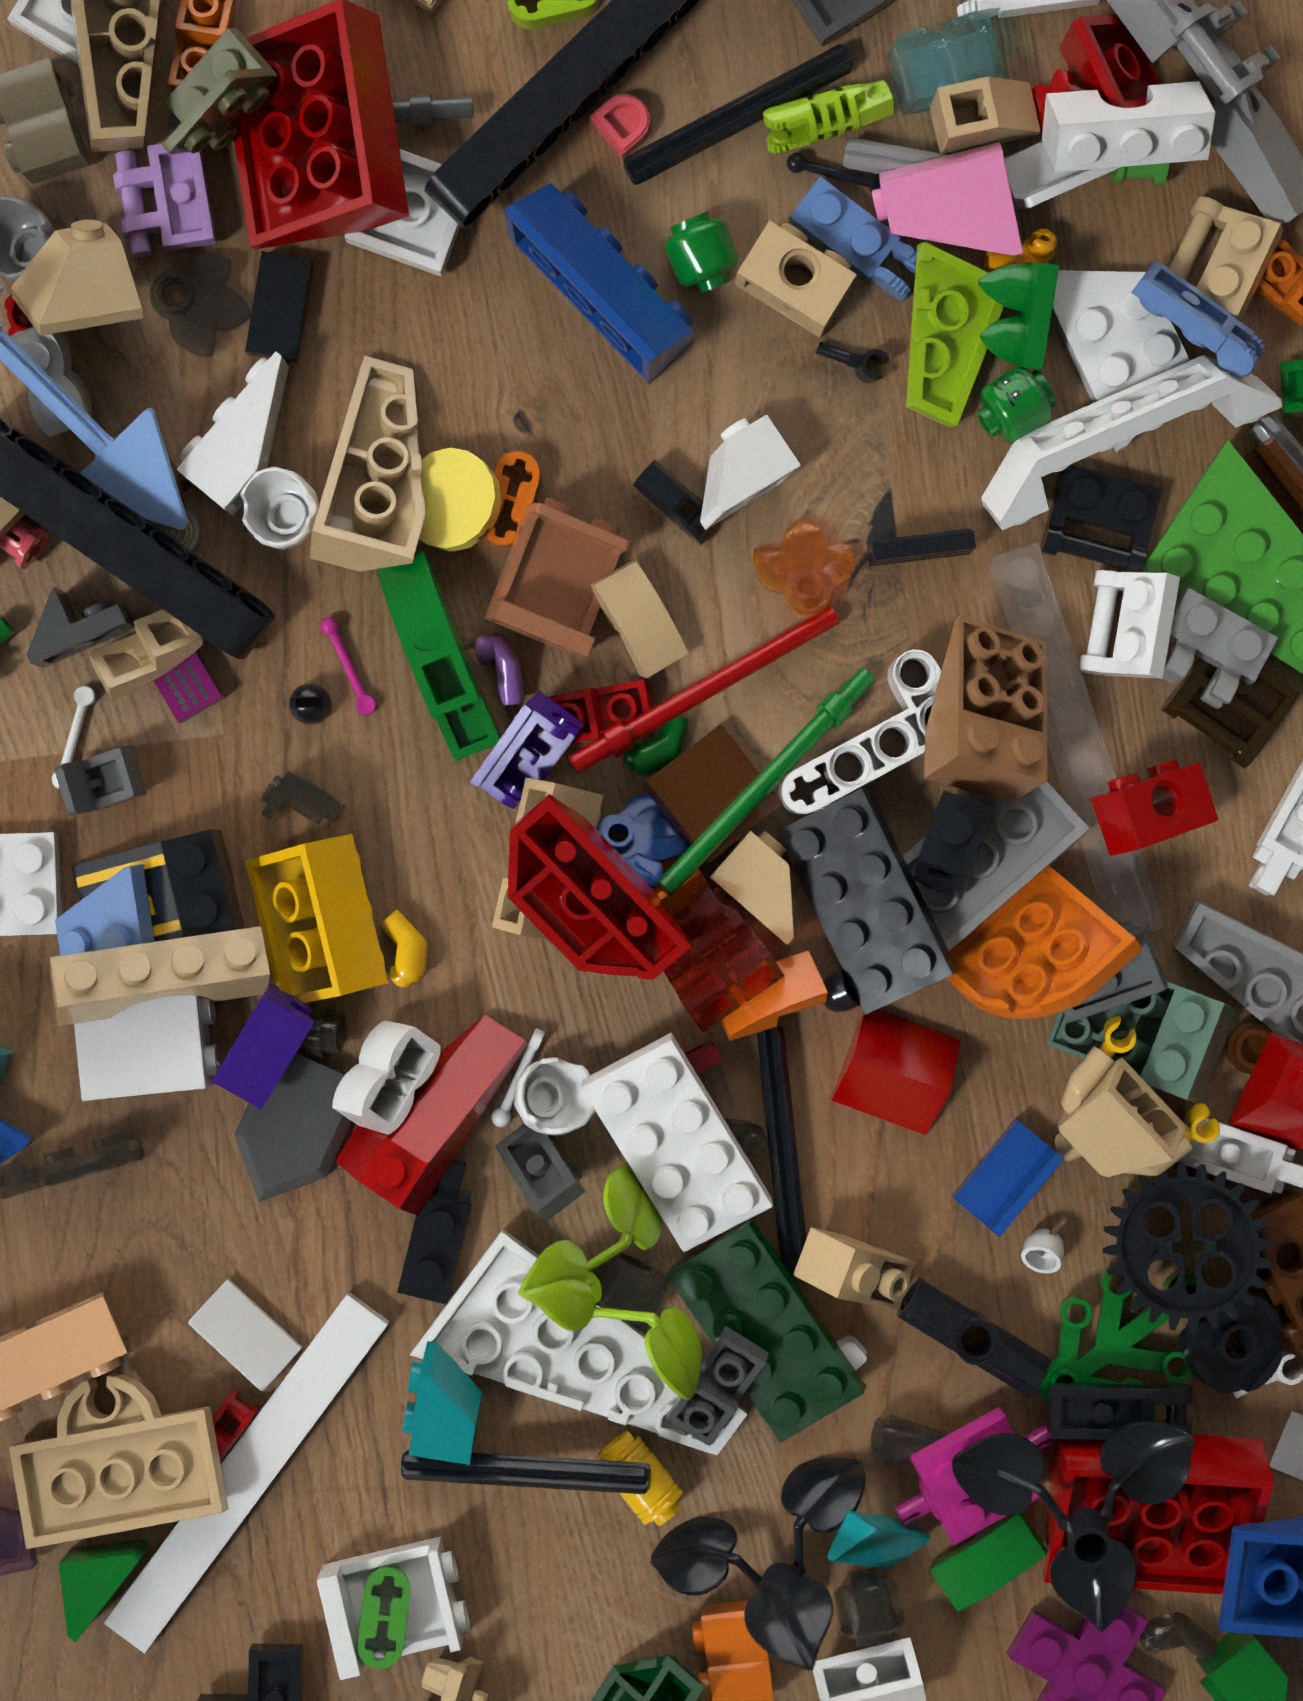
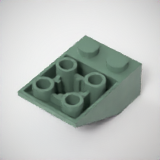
M1167 982L1168 987L1162 992L1068 1023L1064 1011L1059 1012L1046 1044L1083 1059L1093 1046L1099 1049L1104 1043V1024L1112 1016L1118 1015L1121 1017V1023L1112 1032L1111 1037L1118 1040L1124 1039L1130 1030L1135 1028L1136 1043L1128 1052H1116L1111 1059L1115 1062L1123 1058L1150 1086L1194 1103H1202L1237 1010L1223 1002Z

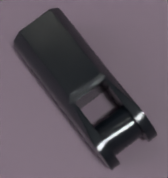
M656 460L652 461L636 479L633 487L693 541L702 546L705 542L703 536L710 529L705 530L700 522L703 501ZM689 501L699 511L687 523L677 513ZM723 520L715 525L719 526L723 522Z

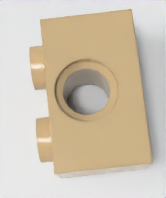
M769 220L737 271L735 285L821 338L852 288L857 274L849 270L851 264L841 255L831 250H825L822 253L807 244V236L796 227L788 223H782L781 226H778ZM791 266H802L810 273L811 281L801 286L793 285L786 279L784 271Z

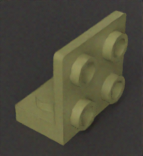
M227 28L164 101L165 105L181 122L162 145L169 154L184 152L194 154L200 150L207 149L220 150L237 134L238 130L234 125L245 113H253L269 98L270 92L267 88L278 77V74L237 28Z

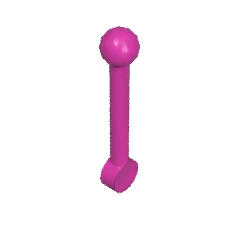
M326 617L322 620L320 628L323 634L330 637L358 698L355 704L356 709L363 715H370L376 710V701L365 692L339 634L340 622L335 617Z

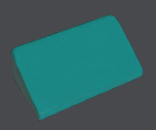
M848 1510L827 1558L837 1563L891 1569L924 1546L931 1536L912 1523L904 1527L899 1518Z

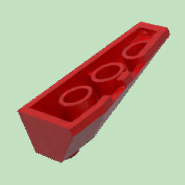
M484 1015L440 1052L434 1071L424 1084L415 1089L411 1109L403 1123L394 1132L387 1135L357 1125L335 1162L358 1182L398 1209L418 1216L521 1055L528 1041L487 1015Z

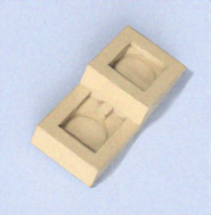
M632 560L590 584L611 629L619 632L640 676L647 679L689 654L668 611L637 561Z
M160 610L135 620L136 634L90 651L89 656L91 665L111 701L149 684L178 666L203 645L202 637L165 610Z

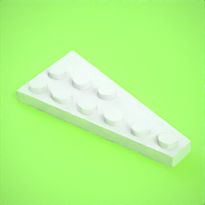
M504 1229L500 1231L448 1301L447 1305H445L411 1351V1356L423 1359L427 1341L438 1343L466 1374L473 1375L474 1373L504 1383L506 1387L579 1411L584 1409L608 1417V1420L625 1426L630 1424L657 1433L659 1437L714 1455L719 1454L748 1415L747 1410L738 1404L735 1413L710 1446L667 1420V1415L678 1395L662 1381L652 1367L645 1348L646 1335L627 1320L599 1317L592 1318L589 1324L582 1330L568 1331L561 1328L538 1306L518 1294L528 1271L539 1255ZM601 1301L596 1303V1307L609 1308Z

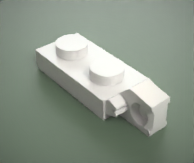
M1303 760L1256 844L1258 847L1253 854V858L1261 863L1258 865L1248 886L1265 896H1274L1285 876L1293 880L1297 877L1300 870H1303Z
M1184 1115L1183 1123L1188 1127ZM1207 1118L1206 1120L1201 1121L1197 1126L1205 1125L1211 1119ZM1218 1122L1220 1133L1215 1141L1201 1143L1195 1140L1191 1144L1193 1149L1176 1162H1183L1185 1166L1195 1169L1204 1164L1206 1165L1207 1173L1217 1176L1224 1171L1227 1173L1226 1179L1240 1184L1243 1183L1246 1186L1272 1194V1191L1282 1194L1285 1182L1303 1188V1165L1293 1162L1296 1150L1287 1147L1284 1143L1243 1131Z

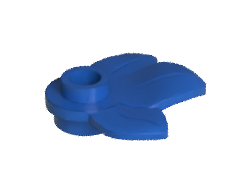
M648 793L630 799L620 814H613L603 818L596 829L651 888L658 887L656 882L663 875L661 863L680 857L689 848L688 844ZM613 832H623L628 836L622 842H614L609 838Z

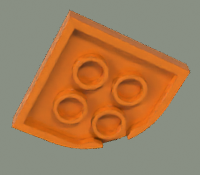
M1049 866L950 952L958 972L945 979L969 1002L987 1013L1009 1019L1041 1018L1057 1014L1083 1003L1084 1000L1092 996L1112 979L1143 948L1134 936Z

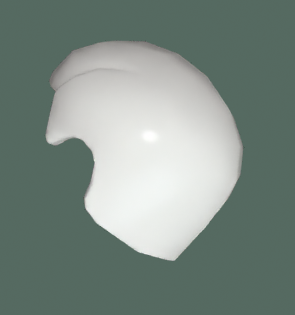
M275 466L256 471L240 491L244 504V515L242 518L244 525L262 545L285 550L303 544L311 535L319 508L316 492L301 475L293 471Z
M558 1057L543 1058L541 1061H535L526 1067L515 1083L514 1095L515 1108L525 1125L545 1135H564L585 1126L595 1112V1109L581 1088L582 1079L590 1076V1072L583 1065L572 1064Z

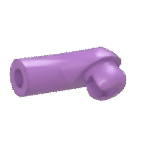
M493 633V636L478 637L476 639L477 660L483 664L495 661L499 703L502 705H514L524 702L521 663L506 637L499 633Z

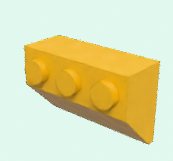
M353 834L304 843L245 861L273 982L279 986V989L303 1003H309L388 983L384 955L380 950L373 921V910L368 900L361 871V860L356 850Z

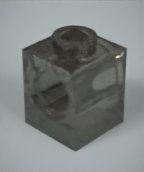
M622 1251L592 1271L599 1279L602 1287V1297L596 1303L601 1308L655 1313L669 1286V1278L665 1273ZM627 1320L644 1330L649 1325L645 1322Z

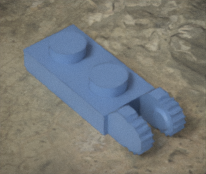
M820 176L789 216V222L824 250H831L845 258L851 264L850 270L867 283L871 280L895 299L903 302L910 294L911 289L908 288L909 286L900 277L890 270L881 267V265L890 255L915 274L916 250L908 244L900 242L901 238L898 235L891 234L889 228Z
M1159 261L1152 263L1131 292L1140 299L1141 305L1148 312L1158 317H1166L1180 327L1183 335L1191 343L1200 347H1207L1216 353L1218 366L1225 371H1231V375L1235 374L1236 377L1242 376V378L1244 375L1249 376L1250 372L1254 371L1258 363L1257 360L1261 359L1265 351L1263 349L1265 346L1262 343L1263 339H1260L1259 335L1255 336L1254 331L1241 323L1239 318L1230 314L1225 308Z

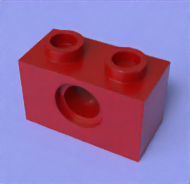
M1177 759L1159 763L1147 768L1149 778L1139 780L1136 772L1107 782L1109 792L1091 798L1109 856L1140 850L1219 821L1200 762L1179 767Z

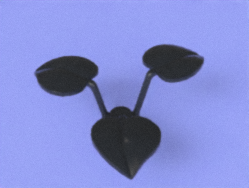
M1141 1421L1119 1428L1108 1437L1099 1454L1102 1468L1114 1477L1108 1485L1103 1509L1098 1511L1090 1507H1081L1069 1516L1063 1513L1043 1485L1036 1483L1044 1473V1460L1035 1444L1021 1435L998 1433L987 1436L955 1454L951 1465L954 1476L965 1493L982 1508L992 1513L1013 1516L1026 1512L1032 1501V1492L1043 1500L1057 1520L1058 1527L1066 1531L1068 1544L1061 1547L1051 1561L1049 1571L1052 1586L1057 1595L1066 1604L1086 1617L1098 1630L1104 1631L1124 1607L1136 1576V1564L1130 1548L1122 1540L1111 1537L1108 1524L1114 1519L1113 1507L1117 1492L1123 1487L1125 1494L1131 1500L1141 1504H1160L1168 1501L1185 1484L1189 1474L1191 1454L1195 1440L1188 1431L1165 1422Z
M847 1458L815 1459L798 1466L786 1478L782 1486L781 1501L789 1514L797 1516L793 1525L794 1563L792 1565L775 1563L767 1568L764 1576H760L740 1555L731 1553L738 1539L734 1527L726 1521L714 1517L691 1519L672 1529L654 1549L650 1563L670 1588L679 1593L694 1596L706 1594L720 1586L728 1575L729 1563L737 1566L753 1582L756 1590L759 1591L749 1599L744 1612V1621L750 1636L761 1648L775 1658L792 1666L812 1671L822 1641L831 1625L833 1601L828 1589L822 1583L810 1577H802L806 1573V1568L803 1564V1530L808 1523L818 1533H830L840 1528L848 1510L856 1511L866 1483L863 1464L855 1459Z

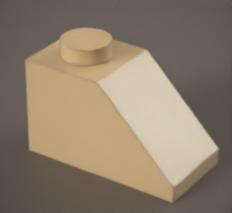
M765 830L758 837L752 831H748L709 875V878L778 939L788 945L794 938L790 865L781 858L787 850Z

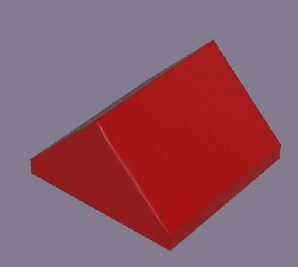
M1117 14L1079 17L1072 22L1059 47L1069 71L1075 77L1074 82L1076 86L1085 90H1098L1102 100L1112 106L1120 108L1146 105L1148 85L1164 84L1155 63L1150 61Z
M878 1009L866 1015L862 1011L830 1100L927 1135L951 1092L961 1040Z

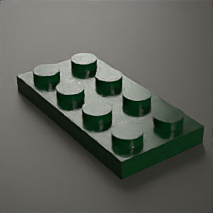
M752 1218L668 1270L666 1276L712 1343H714L724 1327L728 1326L769 1353L766 1364L745 1392L780 1443L864 1394L866 1389L865 1383L844 1355L836 1340Z

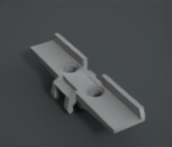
M1107 0L1152 63L1159 60L1172 47L1177 46L1217 102L1212 106L1215 110L1211 144L1264 217L1282 224L1290 222L1303 213V157L1277 114L1255 86L1264 78L1262 74L1281 57L1274 47L1270 46L1263 53L1259 52L1241 61L1223 36L1224 33L1248 13L1241 2L1238 0L1231 6L1227 4L1218 9L1209 2L1198 8L1193 0Z

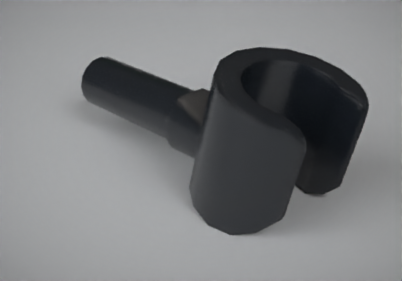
M820 342L816 351L818 355L854 368L856 376L864 383H874L883 378L878 374L869 372L866 365L868 358L884 364L889 362L887 353L879 349L869 350L861 355Z

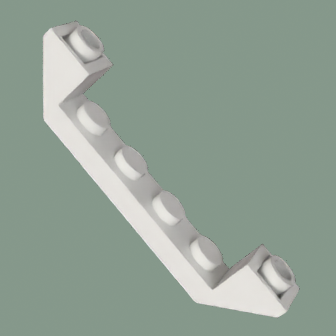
M1206 355L1199 356L1049 422L1019 438L1012 444L981 497L983 507L1002 530L1015 525H1021L1032 517L1049 510L1041 478L1049 473L1062 471L1074 462L1097 452L1110 450L1124 440L1145 431L1155 430L1165 422L1190 411L1203 409L1211 402L1236 428L1243 424L1255 422L1262 416L1282 408L1281 398L1257 376L1249 374V376L1244 375L1243 378L1242 376L1236 377L1235 374L1231 375V371H1225L1218 366V360Z

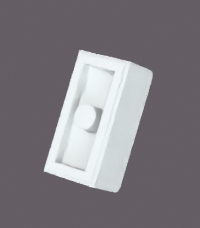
M229 1278L188 1321V1324L261 1391L267 1388L302 1348L295 1339Z

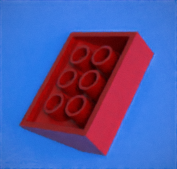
M336 0L247 37L246 39L278 74V77L267 88L270 96L266 102L253 113H245L234 125L238 130L234 137V145L250 248L261 249L368 231L408 217L407 196L379 15L348 0Z
M1192 1434L1195 1444L1191 1454L1189 1474L1185 1484L1175 1496L1160 1504H1141L1131 1500L1125 1494L1123 1487L1118 1490L1113 1507L1114 1519L1108 1526L1111 1537L1122 1540L1130 1548L1134 1556L1136 1576L1132 1589L1223 1595L1232 1527L1265 1522L1274 1479L1262 1438ZM1056 1439L1051 1462L1049 1493L1065 1515L1069 1516L1081 1507H1090L1098 1511L1103 1509L1108 1485L1114 1479L1100 1464L1099 1454L1106 1440ZM1049 1509L1045 1543L1048 1552L1044 1557V1583H1051L1049 1571L1051 1561L1057 1551L1068 1544L1066 1531L1058 1527L1057 1520Z

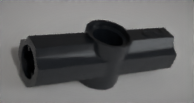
M920 1277L910 1286L902 1299L897 1317L956 1352L966 1363L977 1365L1027 1397H1030L1035 1390L1039 1389L1047 1376V1371L1052 1361L1050 1357L991 1322L982 1312L970 1309ZM980 1326L986 1329V1337L980 1346L967 1348L962 1345L963 1333L968 1328Z

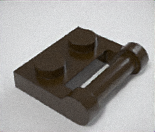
M1198 657L1185 678L1167 698L1161 710L1173 719L1179 716L1233 754L1231 760L1245 769L1257 757L1301 693L1264 667H1262L1254 683L1248 685L1239 680L1238 688L1229 704L1223 703L1222 705L1254 727L1250 734L1244 738L1191 701L1198 689L1204 692L1217 667Z

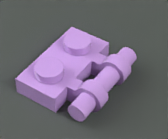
M163 143L148 145L150 166L137 168L135 152L122 151L115 154L117 172L113 174L115 191L121 194L125 215L120 222L123 237L129 240L132 257L140 258L151 255L149 236L153 233L161 232L163 247L167 252L217 244L202 150L194 154L191 152L169 154L162 146ZM154 187L157 211L145 213L141 192L146 188Z

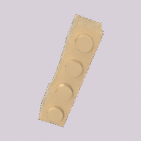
M261 926L50 957L51 983L58 1026L109 1019L127 1007L163 997L195 995L207 997L214 1002L262 995L268 987L270 978Z

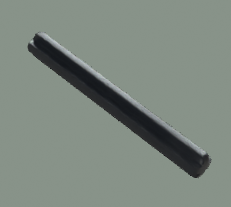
M836 45L626 156L623 160L626 174L634 185H639L764 119L763 112L765 109L803 98L849 74L853 67L849 52L844 45Z
M777 1025V1027L757 1032L780 1259L791 1276L795 1277L793 1274L806 1241L785 1031L781 1025Z
M409 1450L402 1455L401 1475L406 1480L645 1494L651 1486L650 1465L638 1462L472 1453L470 1465L410 1456Z

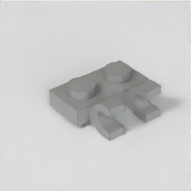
M1188 588L1182 592L1175 606L1169 639L1173 644L1167 653L1163 679L1171 684H1175L1178 678H1185L1194 660V655L1217 667L1200 700L1219 709L1223 703L1229 704L1238 688L1239 680L1248 685L1256 681L1278 637Z

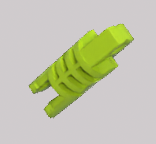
M884 80L866 84L844 85L840 87V91L831 89L824 93L812 95V100L804 97L765 109L763 112L764 124L767 125V129L771 128L772 130L771 133H768V137H766L768 151L771 154H778L818 143V138H822L825 141L835 136L839 137L845 135L847 129L850 132H856L866 125L893 115L895 113L894 100L889 86Z

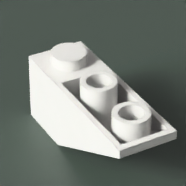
M276 351L269 360L263 357L255 363L245 379L248 385L236 399L231 396L218 407L212 418L215 424L203 438L196 436L186 445L180 455V460L183 462L176 469L232 517L243 505L240 491L256 471L267 469L289 370L286 361Z

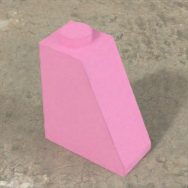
M1000 142L879 173L881 188L872 190V196L878 221L888 219L891 234L1012 256L1023 253Z

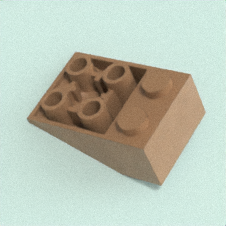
M958 616L955 619L925 730L924 779L1011 803L1047 781L1046 642L963 616Z

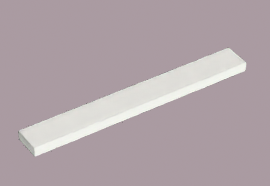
M351 1292L347 1293L222 1462L221 1468L229 1509L219 1514L179 1521L105 1620L104 1624L145 1654L390 1322Z

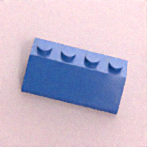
M550 183L512 203L504 210L509 239L648 384L693 343L694 331L690 328L693 320L690 315L676 301L672 300L667 304L655 291L658 284L653 276L639 263L632 267L619 254L623 248L609 230L602 226L597 231L584 217L588 213L587 209L571 191L566 190L562 194Z

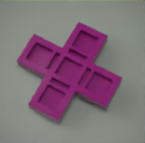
M1126 1604L1104 1631L1098 1630L1085 1617L1076 1633L1038 1611L1031 1609L1007 1650L1011 1660L1048 1681L1036 1701H1162L1167 1692L1161 1683L1125 1663L1148 1624V1620L1143 1614Z

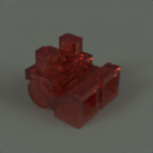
M719 886L714 889L704 887L691 896L689 906L673 916L691 942L692 947L663 972L687 1012L702 1032L741 1007L729 990L730 986L735 984L748 1002L785 976L772 954L755 935Z

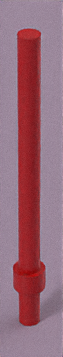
M831 606L825 608L622 725L618 721L601 731L602 737L568 756L572 767L579 774L610 755L617 758L633 749V742L840 624L836 612Z

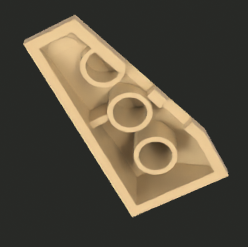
M364 355L312 528L310 559L358 572L413 563L426 516L425 499L423 498L422 464L421 454H419L418 417L413 369Z

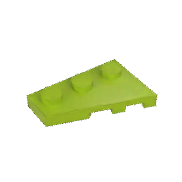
M922 242L917 245L906 408L952 428L958 426L988 349L981 340L980 334L988 326L999 320L1004 306L989 297L978 284V280L988 272L927 242Z

